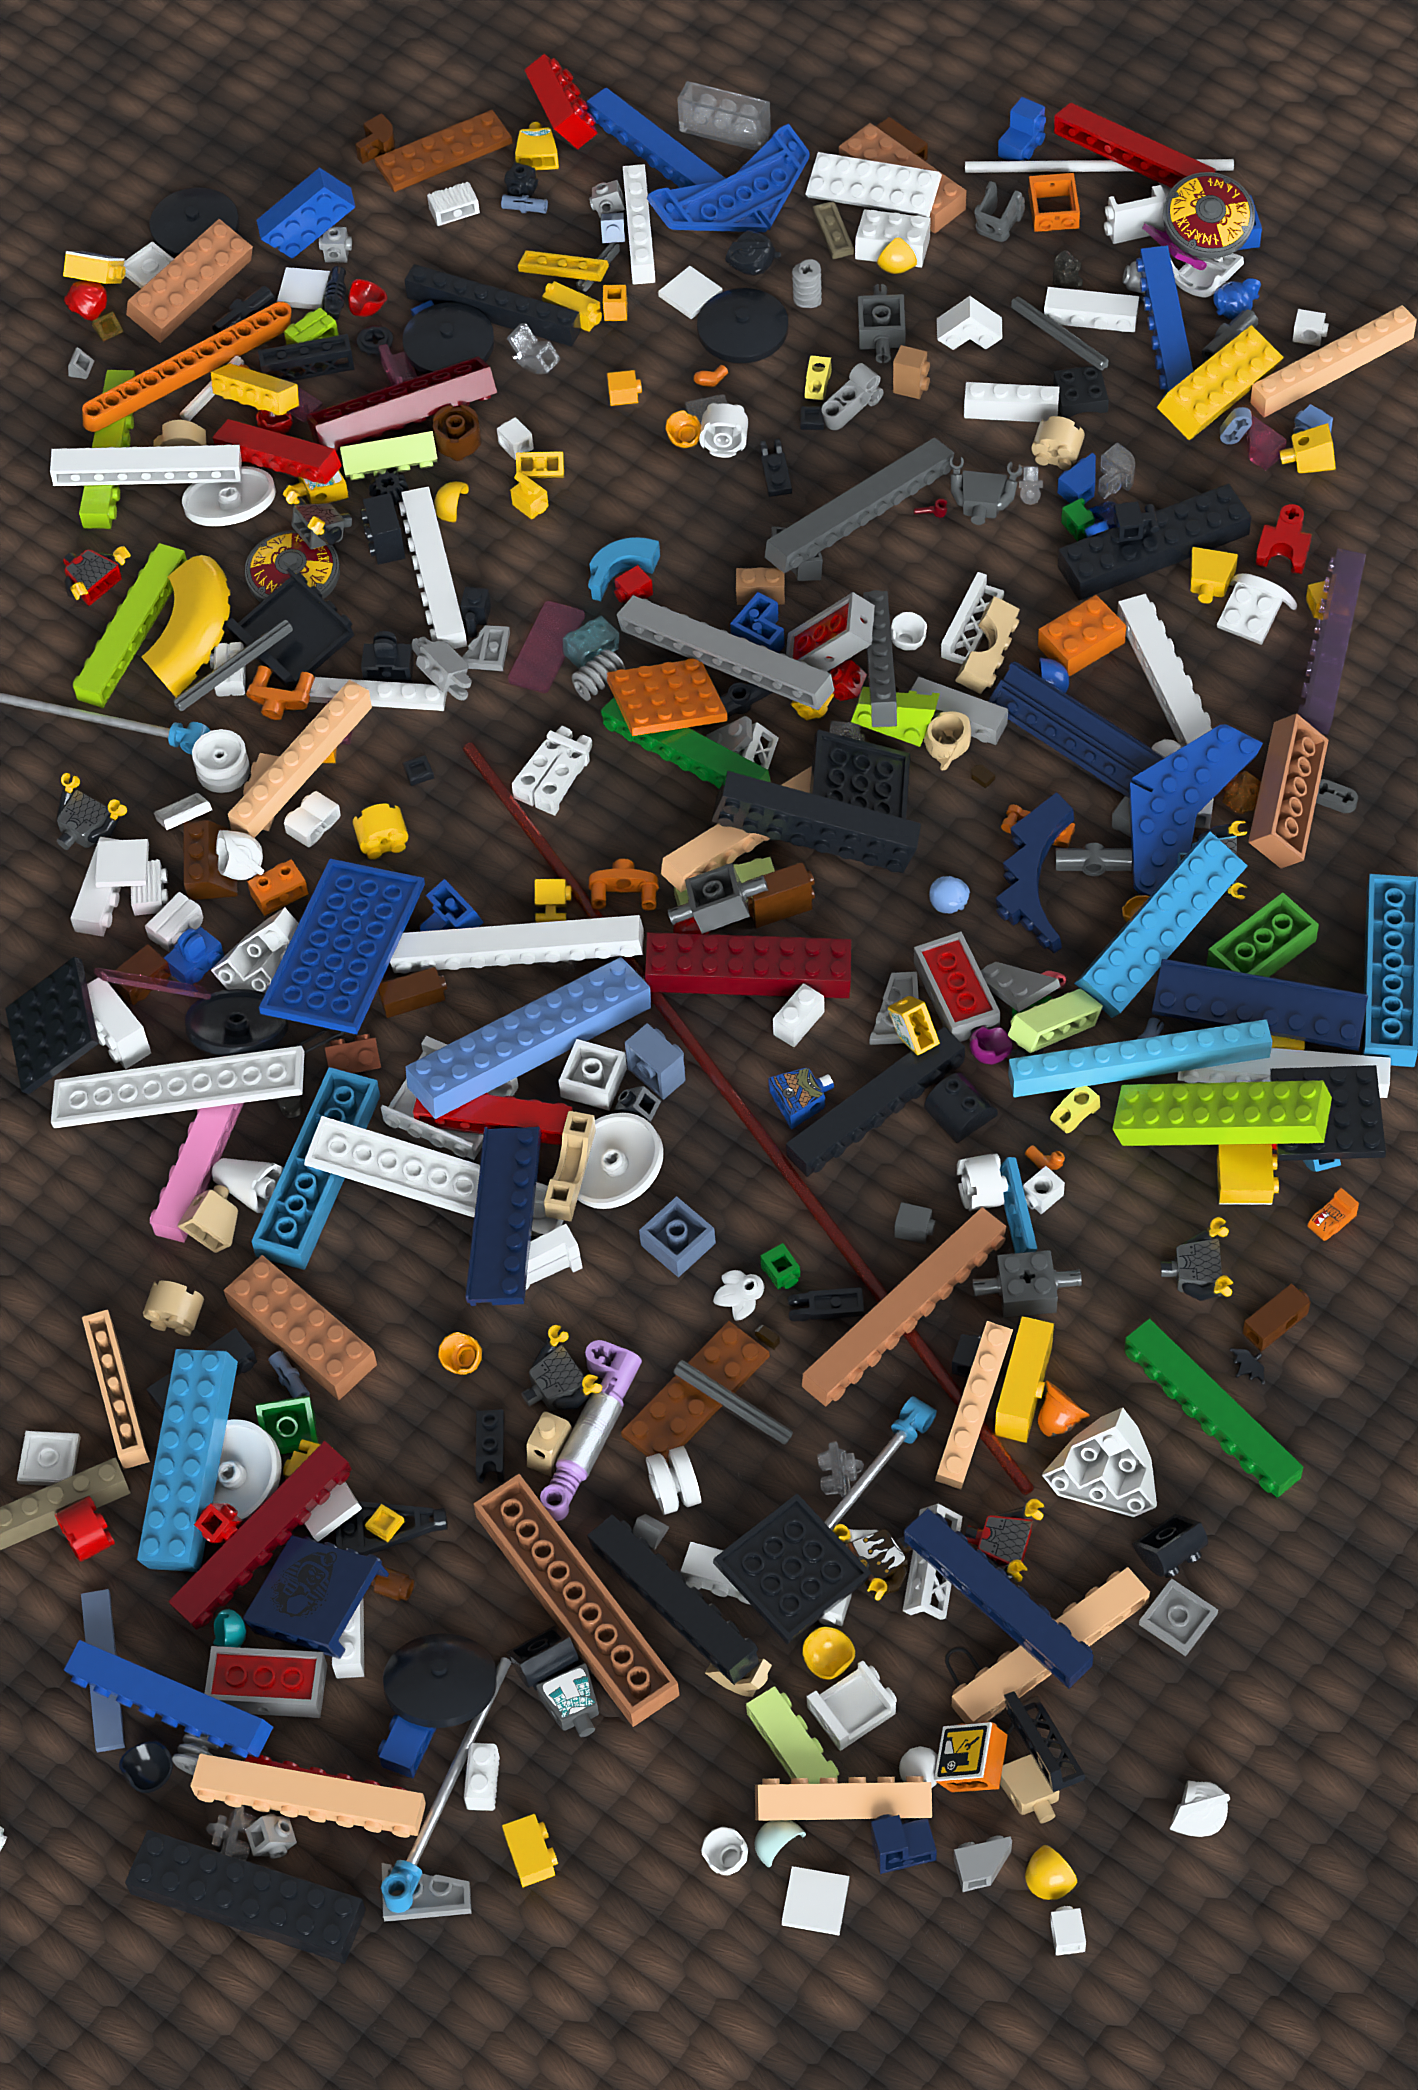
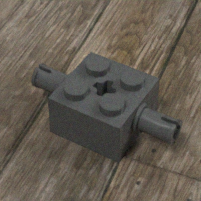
M879 284L873 287V295L858 296L859 349H876V361L882 363V355H884V363L890 361V348H900L901 345L905 346L904 294L887 295V286L881 284V291H879Z
M733 863L686 879L688 903L668 909V914L673 925L694 917L703 934L750 917L746 903L747 897L768 891V886L763 875L742 883Z
M1051 1250L997 1255L996 1278L973 1279L974 1296L998 1293V1296L1001 1298L1003 1318L1057 1313L1058 1288L1082 1286L1080 1269L1056 1272V1269H1053Z

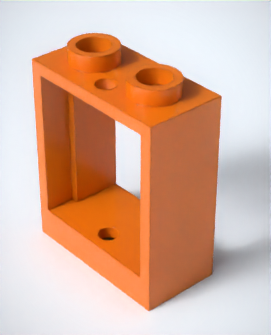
M1074 173L1029 176L1028 193L1034 232L1079 228L1080 210ZM1069 197L1071 211L1039 213L1037 198Z

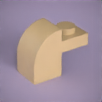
M173 420L162 425L163 434L154 440V447L206 445V430L187 420Z
M758 1659L760 1664L735 1685L711 1663L705 1674L726 1689L743 1696L753 1697L756 1690L766 1683L768 1672L772 1665L765 1659Z

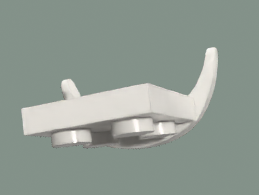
M1234 253L1221 258H1199L1207 264L1204 270H1198L1192 267L1191 264L1186 263L1178 271L1171 261L1175 283L1182 290L1198 297L1213 295L1244 264L1243 257Z
M1237 574L1230 582V585H1235V588L1223 610L1217 627L1262 645L1282 602L1286 603L1293 610L1297 608V603L1285 589L1269 580L1251 574Z

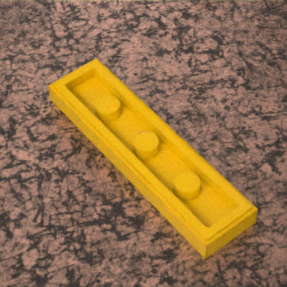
M527 250L518 264L519 272L598 282L602 281L609 267L607 260Z

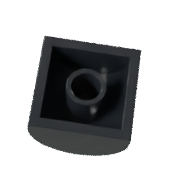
M955 1073L942 1080L930 1092L924 1104V1109L956 1143H959L998 1116L997 1109L963 1073Z
M1174 1514L1133 1542L1132 1545L1143 1563L1159 1577L1171 1578L1179 1573L1178 1565L1184 1561L1192 1563L1202 1556L1200 1550L1208 1545V1538L1201 1522Z
M556 1625L506 1652L522 1682L527 1688L533 1686L534 1690H537L536 1685L547 1681L548 1677L556 1673L560 1675L573 1669L572 1664L578 1661V1655L570 1637Z

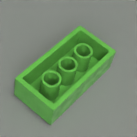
M1281 893L1210 947L1208 950L1207 966L1270 977L1316 942L1319 924L1286 894Z

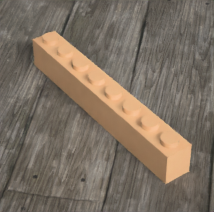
M1403 305L1254 383L1252 385L1250 403L1265 418L1413 339L1417 319Z
M349 679L228 813L231 831L242 832L254 838L261 832L372 708L369 690Z
M812 766L783 783L782 786L810 793ZM717 824L665 856L662 862L661 875L677 890L683 892L687 889L686 879L733 863L737 857L745 852L752 851L755 846L763 841L770 840V838Z
M1129 1567L1122 1572L1116 1571L1111 1574L1106 1581L1107 1583L1100 1588L1097 1586L1092 1588L1085 1595V1599L1078 1604L1076 1602L1070 1604L1063 1611V1615L1055 1621L1066 1625L1078 1642L1083 1641L1090 1646L1149 1601L1150 1591ZM1019 1645L1013 1652L1007 1651L998 1658V1663L991 1668L985 1667L976 1674L975 1679L968 1685L963 1683L958 1686L953 1692L951 1707L965 1724L989 1721L1005 1709V1694L1015 1691L1018 1698H1020L1052 1673Z
M199 1754L191 1783L194 1795L199 1800L205 1802H213L215 1799L225 1801L227 1805L232 1807L248 1805L260 1812L275 1810L288 1817H297V1815L308 1816L310 1820L315 1822L330 1820L336 1821L338 1825L343 1827H353V1825L364 1826L366 1830L379 1833L381 1830H386L403 1838H407L410 1835L418 1836L426 1805L423 1793L206 1754Z

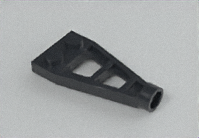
M358 1502L362 1509L335 1529L337 1548L342 1550L350 1548L360 1555L367 1556L368 1554H374L430 1532L448 1530L445 1508L433 1509ZM383 1504L400 1516H413L415 1518V1526L409 1530L396 1532L391 1540L386 1542L380 1537L366 1538L364 1520L371 1517L378 1507ZM430 1517L434 1518V1522L429 1521Z

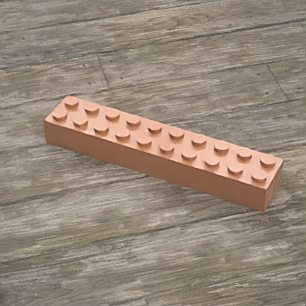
M520 1474L474 1503L476 1518L559 1629L570 1637L577 1653L633 1727L680 1696L678 1682Z

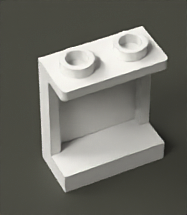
M1162 186L1152 187L1151 198L1118 205L1114 196L1109 197L1108 206L1105 207L1107 222H1104V229L1106 235H1110L1113 244L1150 236L1142 229L1144 224L1165 231L1163 208L1166 196Z
M863 1660L858 1663L856 1671L820 1695L817 1691H814L807 1696V1708L840 1751L896 1714L895 1702H897L894 1693L890 1688L882 1686L879 1682L880 1676L873 1666L868 1667Z

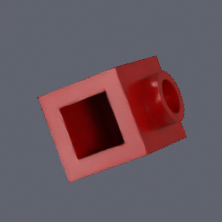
M638 565L615 579L616 590H614V593L621 603L624 602L626 604L633 595L641 599H647L653 595L652 579Z

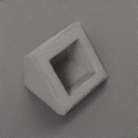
M78 347L75 348L69 362L68 372L70 377L86 379L91 371L94 360Z
M644 1514L637 1518L633 1534L637 1538L643 1537L650 1548L655 1550L668 1531L669 1526Z

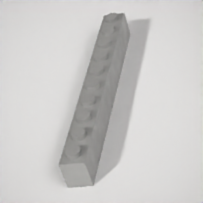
M633 595L617 614L621 631L687 658L697 659L707 666L816 710H819L834 692L831 674L826 670L817 669L803 661L794 660L783 653L779 654L763 645L759 646L745 638H739L725 630L709 626L705 622L691 619L685 614L671 611L665 606L661 607L651 603L647 599H641Z

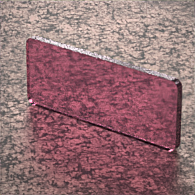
M551 601L545 602L508 676V682L537 692L547 693L585 618L584 611Z
M95 968L94 973L101 980L203 999L211 998V994L206 989L197 985L102 968Z

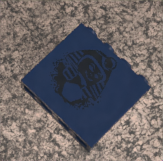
M291 1536L244 1615L243 1621L255 1634L311 1651L323 1652L325 1655L341 1659L346 1649L338 1641L376 1574L388 1577L389 1573L382 1566V1561L374 1555H360L350 1548L342 1550L329 1542L324 1544L317 1543L314 1539L307 1536L303 1538Z

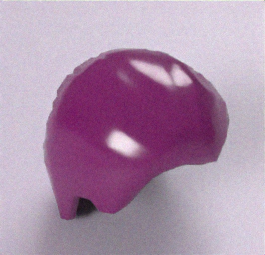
M982 1026L970 1036L969 1047L971 1053L979 1062L993 1065L999 1063L1014 1049L1011 1038L1001 1027L986 1029L985 1026Z

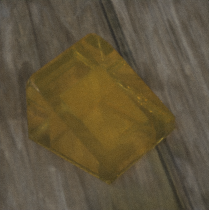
M113 311L92 322L93 328L102 341H106L124 332Z

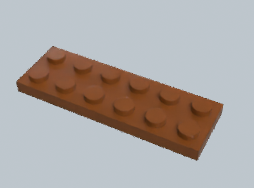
M492 109L375 157L374 160L375 165L391 189L396 192L503 148L513 142L512 136Z
M728 1321L688 1364L735 1393L770 1357L767 1349ZM676 1375L621 1431V1436L647 1457L660 1453L668 1463L669 1450L684 1446L723 1405Z

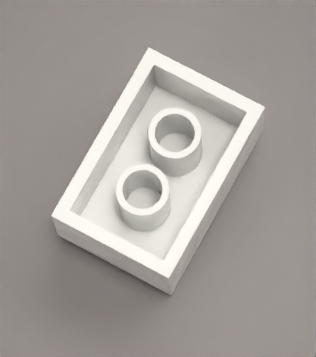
M864 209L856 235L855 259L877 262L883 250L895 238H901L909 245L916 256L917 265L915 267L922 268L930 241L931 218Z
M101 975L87 984L99 1043L102 1046L107 1045L110 1049L108 1053L115 1063L120 1062L127 1069L151 1054L143 1026L105 978Z

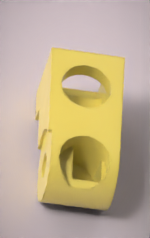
M810 356L805 386L806 399H825L828 380L832 372L831 358ZM821 363L825 366V368L815 367L814 364Z
M1088 1086L1077 1087L1054 1110L1050 1120L1065 1133H1070L1090 1113L1094 1114L1100 1108V1097Z

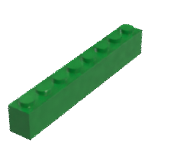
M615 698L601 709L603 724L609 731H615L626 740L641 745L646 751H652L660 755L663 760L673 762L682 770L697 775L699 779L714 784L718 789H720L727 771L771 782L769 771L766 768L688 727L632 736Z
M1150 1318L1126 1337L1124 1350L1127 1357L1132 1362H1137L1144 1369L1145 1374L1150 1380H1156L1170 1399H1175L1180 1403L1185 1414L1190 1418L1194 1417L1208 1436H1214L1220 1442L1224 1452L1228 1455H1233L1246 1473H1252L1267 1493H1272L1278 1498L1301 1479L1303 1466Z

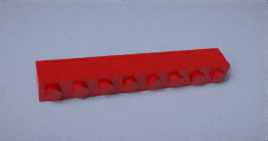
M1069 103L1055 114L1054 134L1170 188H1173L1175 184L1189 175L1202 172L1215 173L1216 169L1073 103Z

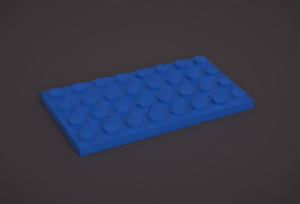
M329 859L259 1006L260 1014L357 1034L425 886L424 878Z

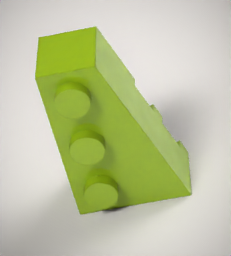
M863 687L851 722L920 747L936 710L940 693L932 692V695L917 694V691H909V693L896 692L897 726L872 727L869 687Z

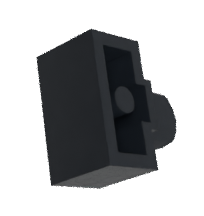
M389 631L375 633L373 644L364 643L361 662L363 680L412 682L414 665L412 644H397L394 633Z

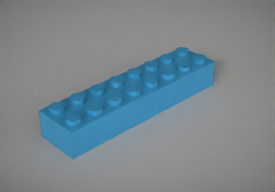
M1211 832L1205 834L1074 984L1102 1004V1010L1111 1018L1121 1013L1161 967L1162 959H1168L1244 871L1247 865Z
M1369 874L1366 890L1364 994L1368 995L1363 1022L1362 1055L1391 1058L1390 1065L1415 1067L1418 1053V877Z
M328 1068L251 1241L256 1257L263 1255L270 1261L302 1270L306 1269L345 1177L306 1166L305 1158L321 1116L359 1128H367L380 1099L377 1080Z
M176 1349L137 1557V1560L148 1569L197 1572L201 1568L206 1539L194 1524L199 1519L201 1512L210 1503H213L238 1363L227 1351Z

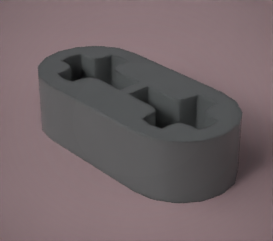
M1320 780L1316 799L1317 804L1341 813H1351L1356 809L1358 795L1354 790L1329 780ZM1322 790H1326V791H1327V792H1324V794H1320V793H1319V792H1321ZM1346 798L1350 799L1347 801V803L1342 802Z

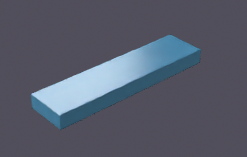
M1007 1157L999 1170L1001 1176L1006 1177L1008 1191L1003 1192L1004 1208L1015 1254L1035 1252L1037 1245L1017 1160L1014 1157Z

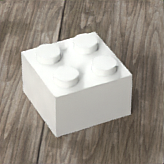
M576 1039L559 1079L561 1097L609 1111L627 1070L625 1052Z

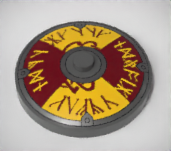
M1213 172L1196 173L1180 180L1169 192L1163 208L1164 227L1174 244L1190 255L1206 259L1225 257L1239 250L1248 240L1255 221L1254 205L1248 192L1232 178Z
M295 530L279 532L262 540L250 552L245 564L247 586L251 594L259 602L264 601L290 578L286 570L287 568H290L295 574L300 572L308 581L307 585L310 588L315 586L323 596L322 599H325L334 590L340 576L339 559L332 545H325L310 549Z

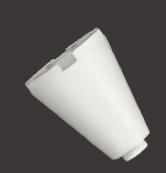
M222 1158L214 1164L212 1177L215 1183L226 1187L231 1195L256 1213L264 1214L284 1168L269 1162Z

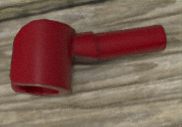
M938 499L934 506L914 508V514L933 513L936 517L942 518L947 512V508H945L947 501L945 499Z

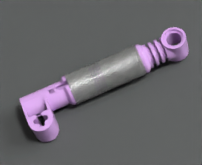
M593 1341L586 1347L587 1368L591 1374L603 1379L600 1384L602 1390L599 1393H591L555 1465L557 1468L556 1473L553 1475L550 1484L543 1489L540 1495L541 1503L555 1521H560L568 1515L569 1504L581 1481L586 1480L622 1411L624 1405L622 1400L642 1363L641 1358L635 1353L606 1341ZM554 1500L560 1501V1504L554 1506L549 1503Z

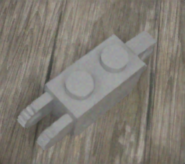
M425 637L413 639L412 649L418 656L416 665L443 693L449 692L454 698L461 701L465 700L468 696L465 688H470L472 683L471 678L466 674L469 665L447 642H431Z

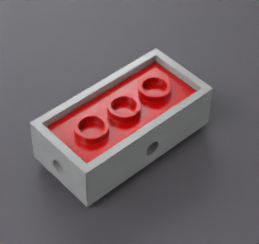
M852 592L788 633L786 655L794 660L803 661L817 669L829 671L835 668L840 663L871 645L875 605Z
M962 931L914 947V965L943 1027H946L960 1042L970 1039L971 1034L982 1026H985L986 1029L1000 1027V1010Z
M211 1646L204 1694L250 1714L320 1718L327 1662L323 1652Z

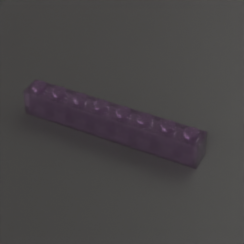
M1337 548L1335 557L1330 556L1327 571H1331V577H1326L1323 592H1327L1326 599H1321L1319 613H1323L1322 620L1317 619L1314 634L1319 635L1317 641L1313 640L1310 655H1314L1313 662H1308L1305 676L1310 677L1309 683H1304L1301 697L1305 698L1304 705H1299L1297 713L1317 731L1327 735L1333 720L1366 554Z

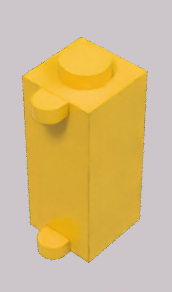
M555 281L552 284H547L546 292L542 295L543 302L578 311L581 329L590 332L595 325L599 324L602 318L599 301Z

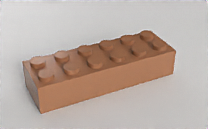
M871 123L839 146V156L938 171ZM941 172L939 173L942 176L929 216L931 218L930 231L933 233L938 232L966 210V190Z
M218 219L128 300L126 315L161 343L251 261L253 246Z
M1297 713L1274 722L1248 843L1280 868L1304 861L1329 741Z
M263 1255L224 1289L228 1305L277 1348L283 1351L284 1354L337 1400L346 1395L377 1365L372 1348Z

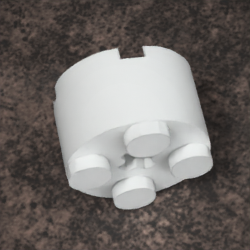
M709 404L702 416L700 430L701 446L703 448L705 446L710 450V454L723 458L736 455V452L740 449L742 451L746 445L748 418L744 413V408L740 405Z
M987 1154L958 1160L957 1175H962V1183L958 1184L964 1207L966 1209L969 1208V1211L979 1210L982 1207L986 1209L1004 1205L1003 1192L1008 1191L1006 1177L1000 1174V1158L998 1154Z

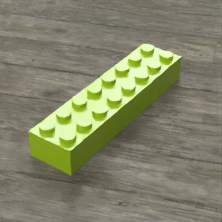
M1323 1080L1122 1085L1113 1131L1122 1146L1324 1143L1332 1097Z

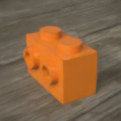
M292 859L285 863H280L273 869L262 875L258 874L247 881L250 894L264 916L308 895L306 881Z

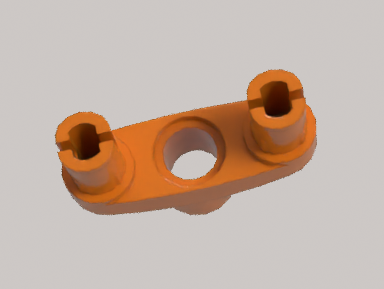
M258 666L252 684L249 685L246 695L254 702L263 705L261 713L264 716L273 720H281L284 710H302L307 708L310 700V690L315 680L311 673L301 672L295 690L288 691L268 688L267 684L272 671L266 666Z
M629 859L616 860L612 865V869L596 871L589 876L591 906L595 909L605 908L606 892H641L642 908L648 911L654 910L656 908V892L659 889L658 877L651 872L636 870L634 863Z

